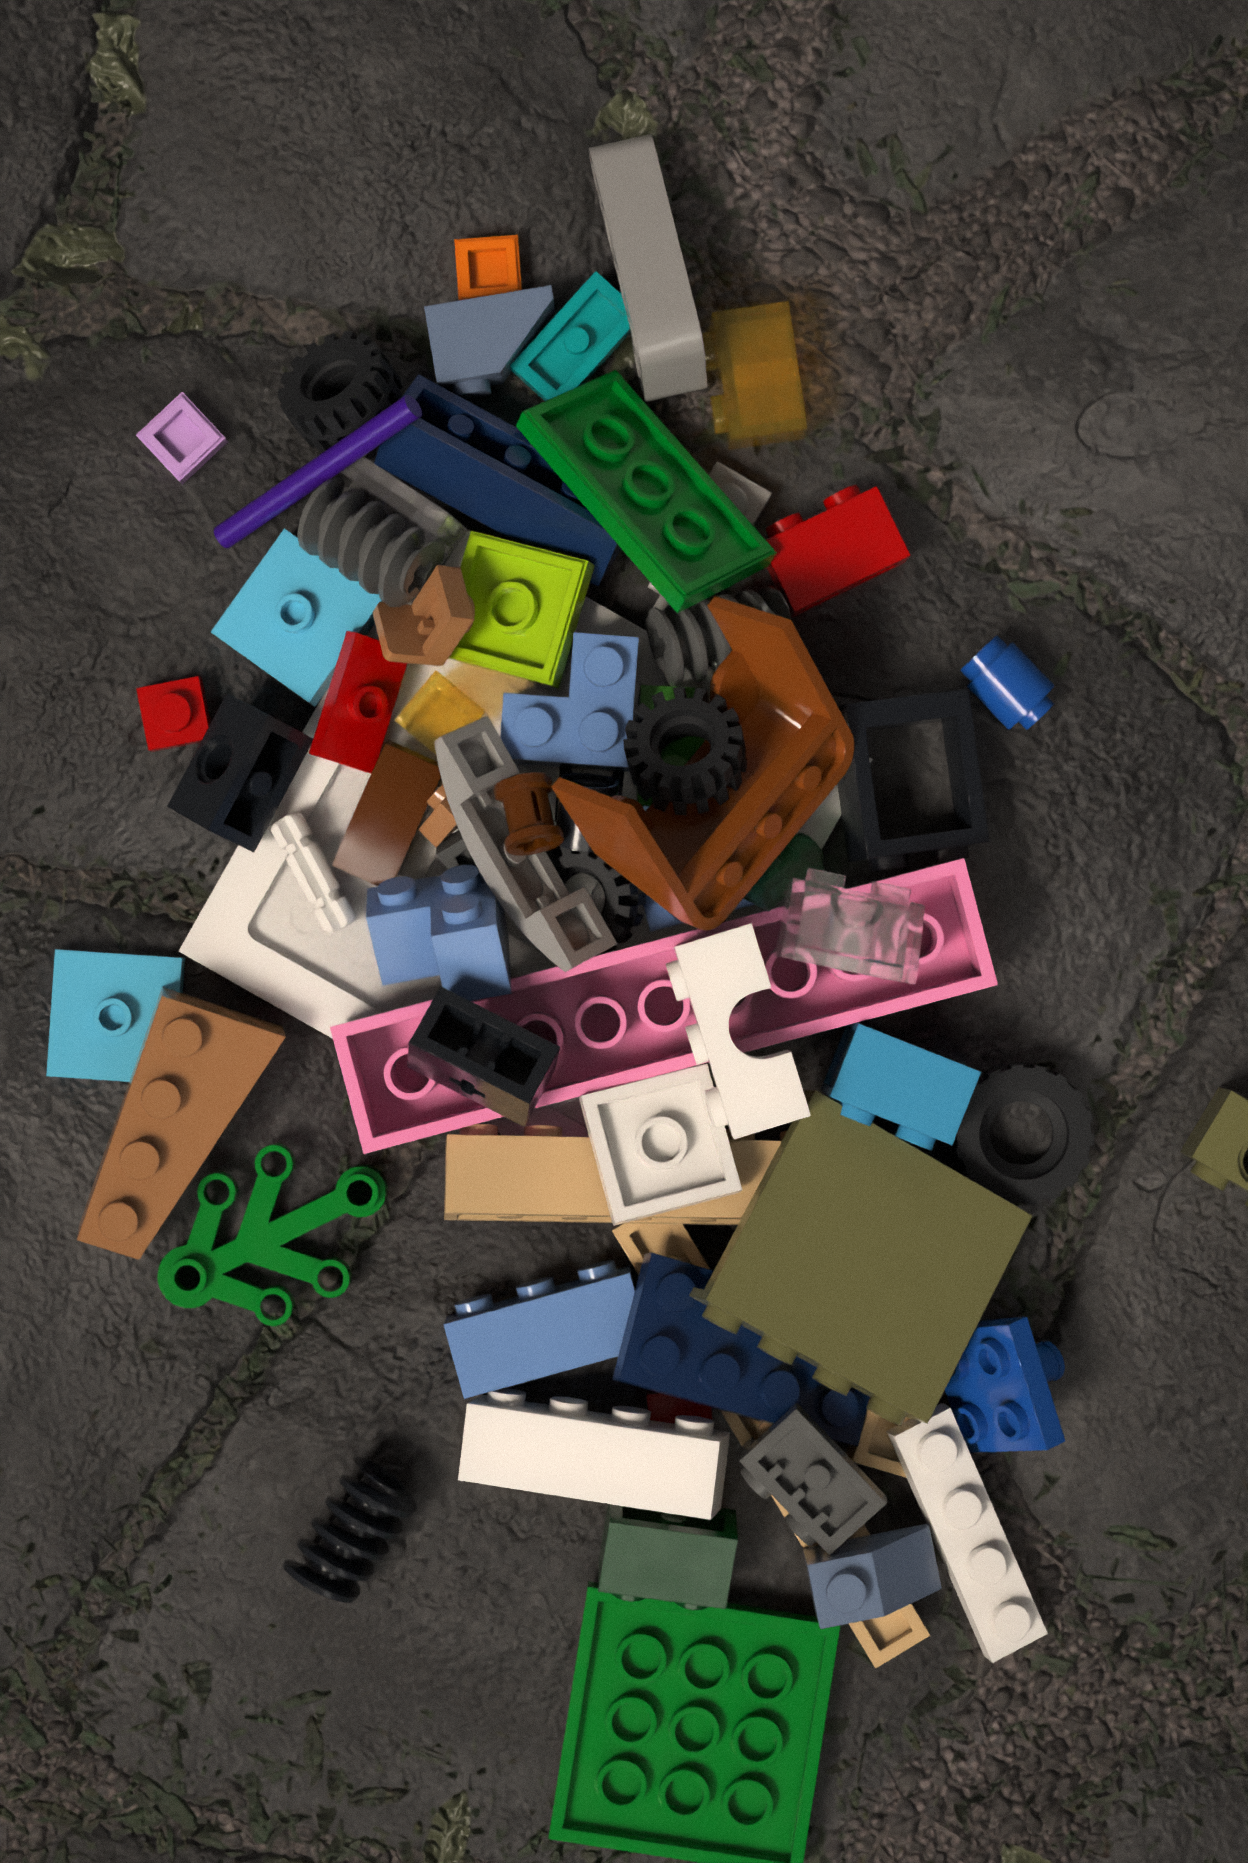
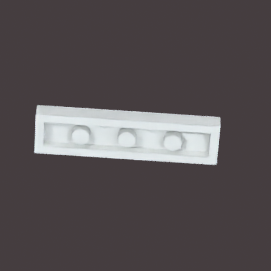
M941 1403L936 1406L928 1424L909 1419L903 1422L901 1426L897 1425L888 1430L887 1434L926 1523L929 1524L933 1540L983 1655L994 1663L1047 1635V1630L951 1408Z

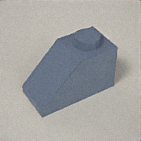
M552 286L424 306L437 385L465 400H472L490 395V386L503 384L512 372L510 365L536 338L555 312Z
M928 1523L847 1539L831 1555L820 1545L803 1548L815 1613L820 1629L884 1617L942 1589Z

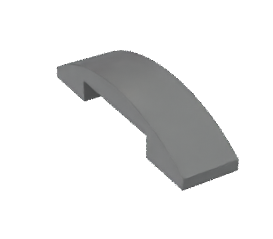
M485 716L435 740V750L442 784L461 836L490 890L523 934L564 972L615 946L617 942L587 889L583 887L570 894L546 852L515 856L508 854L506 851L504 840L509 835L505 811L503 803L495 799L493 789L498 782L519 774L520 771L489 717Z

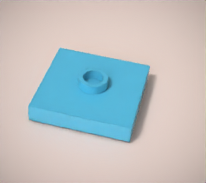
M284 528L214 626L211 633L315 707L330 686L346 631L357 632L366 636L375 624L373 611L377 604L383 601L379 598V594H369L359 585V581H349L339 572V569L326 566L319 559V556L306 553L299 546L298 538Z
M55 949L46 1076L129 1082L161 988L165 987L183 993L185 958Z

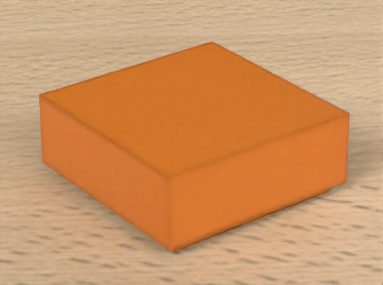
M518 235L454 239L459 300L522 290Z

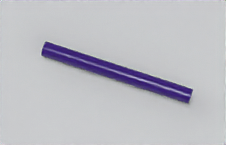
M408 394L403 396L214 527V535L217 541L224 548H231L317 489L323 482L336 476L422 416V410L417 401Z

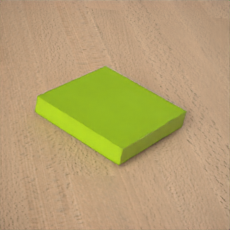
M471 531L460 568L467 594L471 596L474 602V621L469 632L464 634L448 659L559 689L573 642V634L578 625L595 565L587 560Z

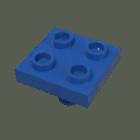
M1027 1317L980 1320L945 1388L950 1408L970 1453L1049 1450L1065 1442L1048 1386V1382L1056 1381L1063 1376L1065 1370L1064 1359L1058 1348L1051 1342L1045 1341L1035 1344Z

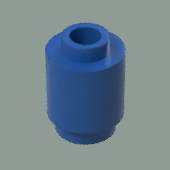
M998 635L991 639L960 670L970 681L966 687L1008 730L1018 722L1028 730L1054 705L1047 694L1055 685L1014 642L1007 646Z

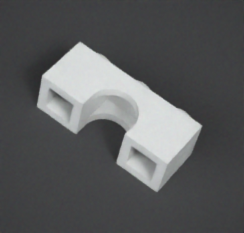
M752 923L675 946L674 950L677 960L665 964L676 1000L681 1001L689 998L696 1018V1024L685 1027L696 1065L709 1061L716 1087L704 1090L715 1127L720 1128L728 1125L733 1139H737L811 1116L791 1051L787 1049L767 1056H751L740 1051L730 1037L729 1018L734 1006L749 994L771 988Z

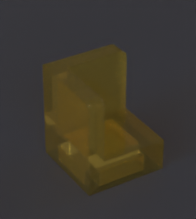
M435 670L397 716L395 721L436 755L435 740L485 716L489 717V715L482 707Z

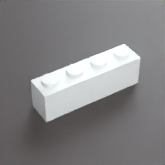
M502 1388L488 1392L487 1395H481L467 1403L458 1480L708 1520H711L721 1509L730 1432L713 1430L714 1421L711 1419L680 1415L676 1416L675 1424L650 1420L651 1411L631 1406H614L612 1414L587 1411V1401L571 1397H551L549 1405L525 1401L526 1392L511 1388Z

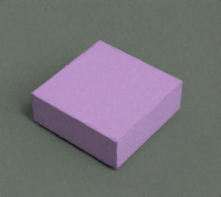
M183 392L136 434L182 485L229 442Z

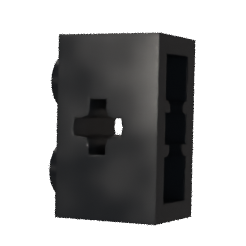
M440 986L409 1041L407 1067L525 1127L555 1072L560 1046Z

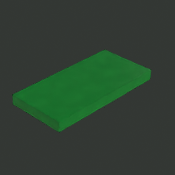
M617 370L522 411L516 424L517 429L677 614L767 568L777 552Z

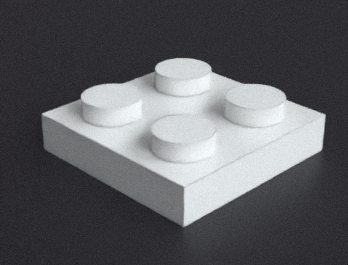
M708 1064L597 1091L580 1097L579 1101L613 1226L726 1197L742 1191L725 1126L715 1127L704 1090L714 1088Z

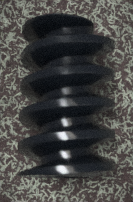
M358 1456L353 1458V1460L364 1473L363 1478L360 1480L348 1475H342L339 1479L340 1484L349 1493V1499L346 1501L334 1496H328L325 1500L327 1507L336 1516L334 1521L331 1522L319 1517H314L311 1521L312 1527L322 1537L320 1542L317 1543L300 1538L296 1543L297 1547L308 1559L306 1563L303 1564L291 1559H286L283 1563L284 1570L302 1586L318 1595L342 1603H352L359 1597L360 1586L357 1581H368L375 1573L371 1560H382L389 1552L388 1543L385 1539H395L402 1533L403 1526L399 1517L409 1518L417 1510L416 1501L399 1479L379 1464Z

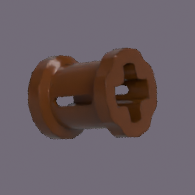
M530 772L518 774L503 779L494 786L495 799L503 803L509 835L505 838L504 844L508 854L515 856L538 854L554 849L564 841L563 830L560 826L554 824L548 793L552 791V779L545 773Z

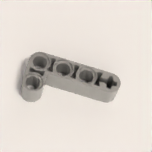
M651 134L590 147L588 151L594 183L631 331L634 358L644 401L648 402L707 388V373L700 323L653 137Z

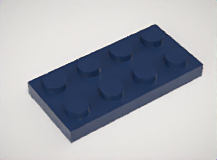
M655 1253L644 1254L613 1380L772 1425L798 1403L834 1442L858 1447L866 1416V1407L870 1399L869 1396L853 1387L850 1388L847 1396L842 1395L814 1380L812 1376L817 1367L796 1356L793 1364L789 1365L759 1349L757 1346L762 1337L741 1325L737 1334H733L702 1317L706 1305L689 1295L693 1287L705 1289L714 1272L713 1270Z

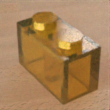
M789 301L712 312L711 331L703 332L702 338L706 371L717 370L720 395L709 397L714 434L726 433L728 450L804 439L807 431V422Z

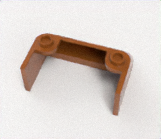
M717 596L707 606L732 651L712 676L710 682V701H712L716 694L726 699L727 709L734 708L739 717V723L742 726L747 768L746 772H740L742 783L738 790L735 791L727 786L729 800L719 805L714 797L707 799L709 811L698 814L696 803L687 804V816L675 815L672 802H669L665 812L654 808L653 803L645 811L643 806L634 799L623 795L609 797L561 777L551 786L579 831L599 858L679 921L704 931L717 928L728 918L843 778L851 765L854 755L853 734L792 620ZM707 740L704 741L685 765L696 763L707 756L711 748Z

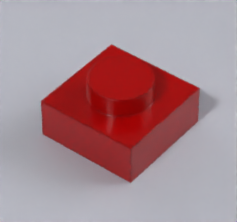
M200 676L136 688L148 751L155 752L201 743L211 721L203 680Z

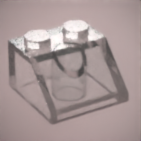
M807 868L805 880L797 878L789 880L774 953L775 957L900 983L916 984L925 905L909 902L911 889L872 882L870 893L844 888L845 875Z

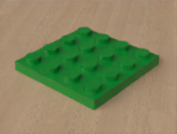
M588 1581L548 1839L698 1863H803L840 1625L820 1629L817 1617L732 1603H727L726 1609L708 1607L703 1610H689L680 1607L675 1602L648 1598L635 1602L624 1601L616 1598L611 1593L598 1592V1583Z

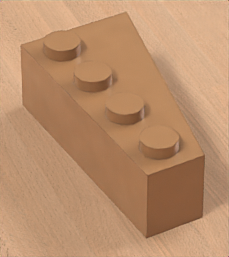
M165 987L161 988L79 1224L77 1241L139 1260L286 1038L283 1026Z

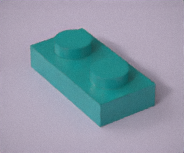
M595 271L510 365L511 371L544 401L585 384L631 333L622 294Z

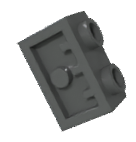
M798 1403L790 1408L757 1440L751 1437L742 1445L739 1461L744 1465L741 1469V1474L748 1485L763 1499H768L772 1495L788 1511L789 1514L785 1516V1519L793 1532L809 1546L817 1542L829 1555L887 1504V1496Z

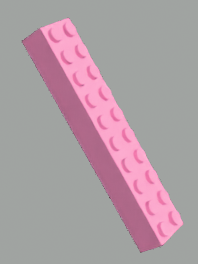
M962 858L728 920L709 931L695 929L597 955L567 972L556 966L511 978L512 994L471 1002L560 1046L555 1072L535 1107L538 1108L696 1066L685 1030L686 1026L697 1023L689 998L681 1001L676 1000L665 963L677 960L674 950L675 946L752 923L771 988L745 996L734 1006L730 1014V1037L735 1046L743 1053L996 986L998 983L965 859ZM432 1000L330 1027L363 1154L504 1117L407 1067L409 1041Z

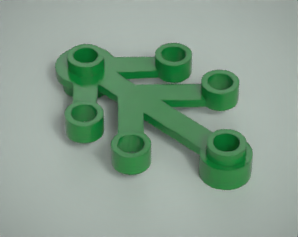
M273 1143L267 1145L259 1151L255 1158V1170L258 1176L237 1238L214 1250L213 1246L223 1212L236 1201L238 1184L226 1172L217 1171L207 1175L201 1180L197 1189L198 1199L201 1204L187 1244L172 1249L165 1255L159 1265L157 1279L162 1294L172 1304L182 1308L200 1307L212 1298L255 1312L259 1321L265 1325L278 1326L283 1324L292 1315L295 1307L293 1295L288 1289L279 1285H272L262 1289L224 1274L249 1262L311 1283L315 1291L323 1297L334 1298L340 1296L349 1287L352 1278L350 1267L344 1260L337 1257H329L323 1260L281 1245L346 1213L354 1217H367L376 1213L382 1207L388 1195V1185L384 1175L377 1168L370 1165L361 1164L353 1166L340 1176L336 1184V1190L270 1222L282 1183L294 1171L295 1157L293 1152L283 1144ZM276 1151L285 1157L287 1165L282 1174L273 1175L265 1169L264 1158L267 1153ZM212 1180H221L228 1186L229 1197L225 1202L216 1203L208 1197L207 1186ZM361 1180L370 1185L372 1197L369 1202L359 1204L350 1198L349 1187L354 1181ZM190 1265L198 1270L200 1282L197 1287L187 1288L180 1283L178 1272L182 1266ZM334 1266L342 1272L343 1283L341 1286L332 1289L323 1285L320 1280V1272L324 1267ZM271 1294L282 1297L286 1304L285 1313L278 1317L267 1314L263 1308L264 1298Z

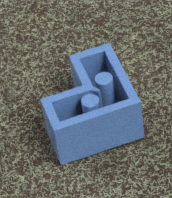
M574 632L569 698L515 693L503 694L500 738L515 764L554 767L566 765L571 768L608 771L622 770L629 772L623 739H627L625 728L628 720L633 721L639 637Z
M459 865L446 870L442 875L416 880L406 876L394 877L383 881L378 887L367 888L366 920L382 986L440 975L443 988L469 1001L512 994L509 934L504 910L476 866Z

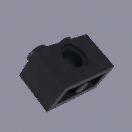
M226 693L167 807L206 830L254 853L307 754L313 738Z

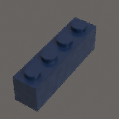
M418 374L403 396L408 394L417 401L422 410V416L379 446L374 464L518 543L591 562L595 567L590 582L599 586L621 551L619 545L516 427Z

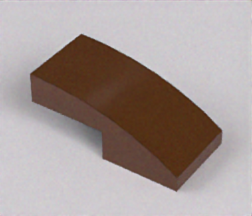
M388 740L365 786L332 866L375 886L390 878L399 877L418 829L425 821L430 809L427 800L438 789L442 780L438 762Z

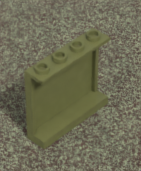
M805 1090L804 1095L811 1116L791 1123L705 1289L693 1287L689 1296L706 1305L702 1317L733 1334H737L742 1325L760 1335L762 1338L757 1347L774 1358L792 1365L797 1356L817 1367L812 1378L826 1387L847 1396L850 1388L853 1387L871 1397L866 1408L876 1415L898 1426L902 1425L906 1417L928 1424L1032 1215L873 1123L871 1126L840 1115L842 1105L816 1090Z

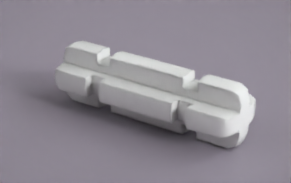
M294 812L277 820L271 826V832L280 849H287L289 856L286 857V860L308 902L311 904L315 902L318 910L314 913L323 930L327 933H335L352 924L356 920V914L347 897L340 896L338 890L342 887L318 842L312 843L309 838L313 833L301 813Z

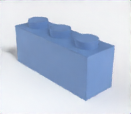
M614 1260L602 1261L578 1269L579 1280L555 1286L553 1277H545L517 1286L518 1296L493 1303L491 1294H484L455 1303L456 1314L447 1316L443 1325L464 1399L618 1357L636 1289L630 1265L616 1269Z

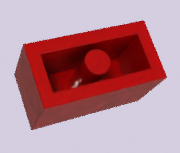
M857 484L849 486L822 501L826 511L806 521L803 520L800 512H797L773 523L765 529L769 537L766 541L777 552L767 567V571L775 587L780 590L785 598L791 618L904 564L911 556L877 486L861 493Z

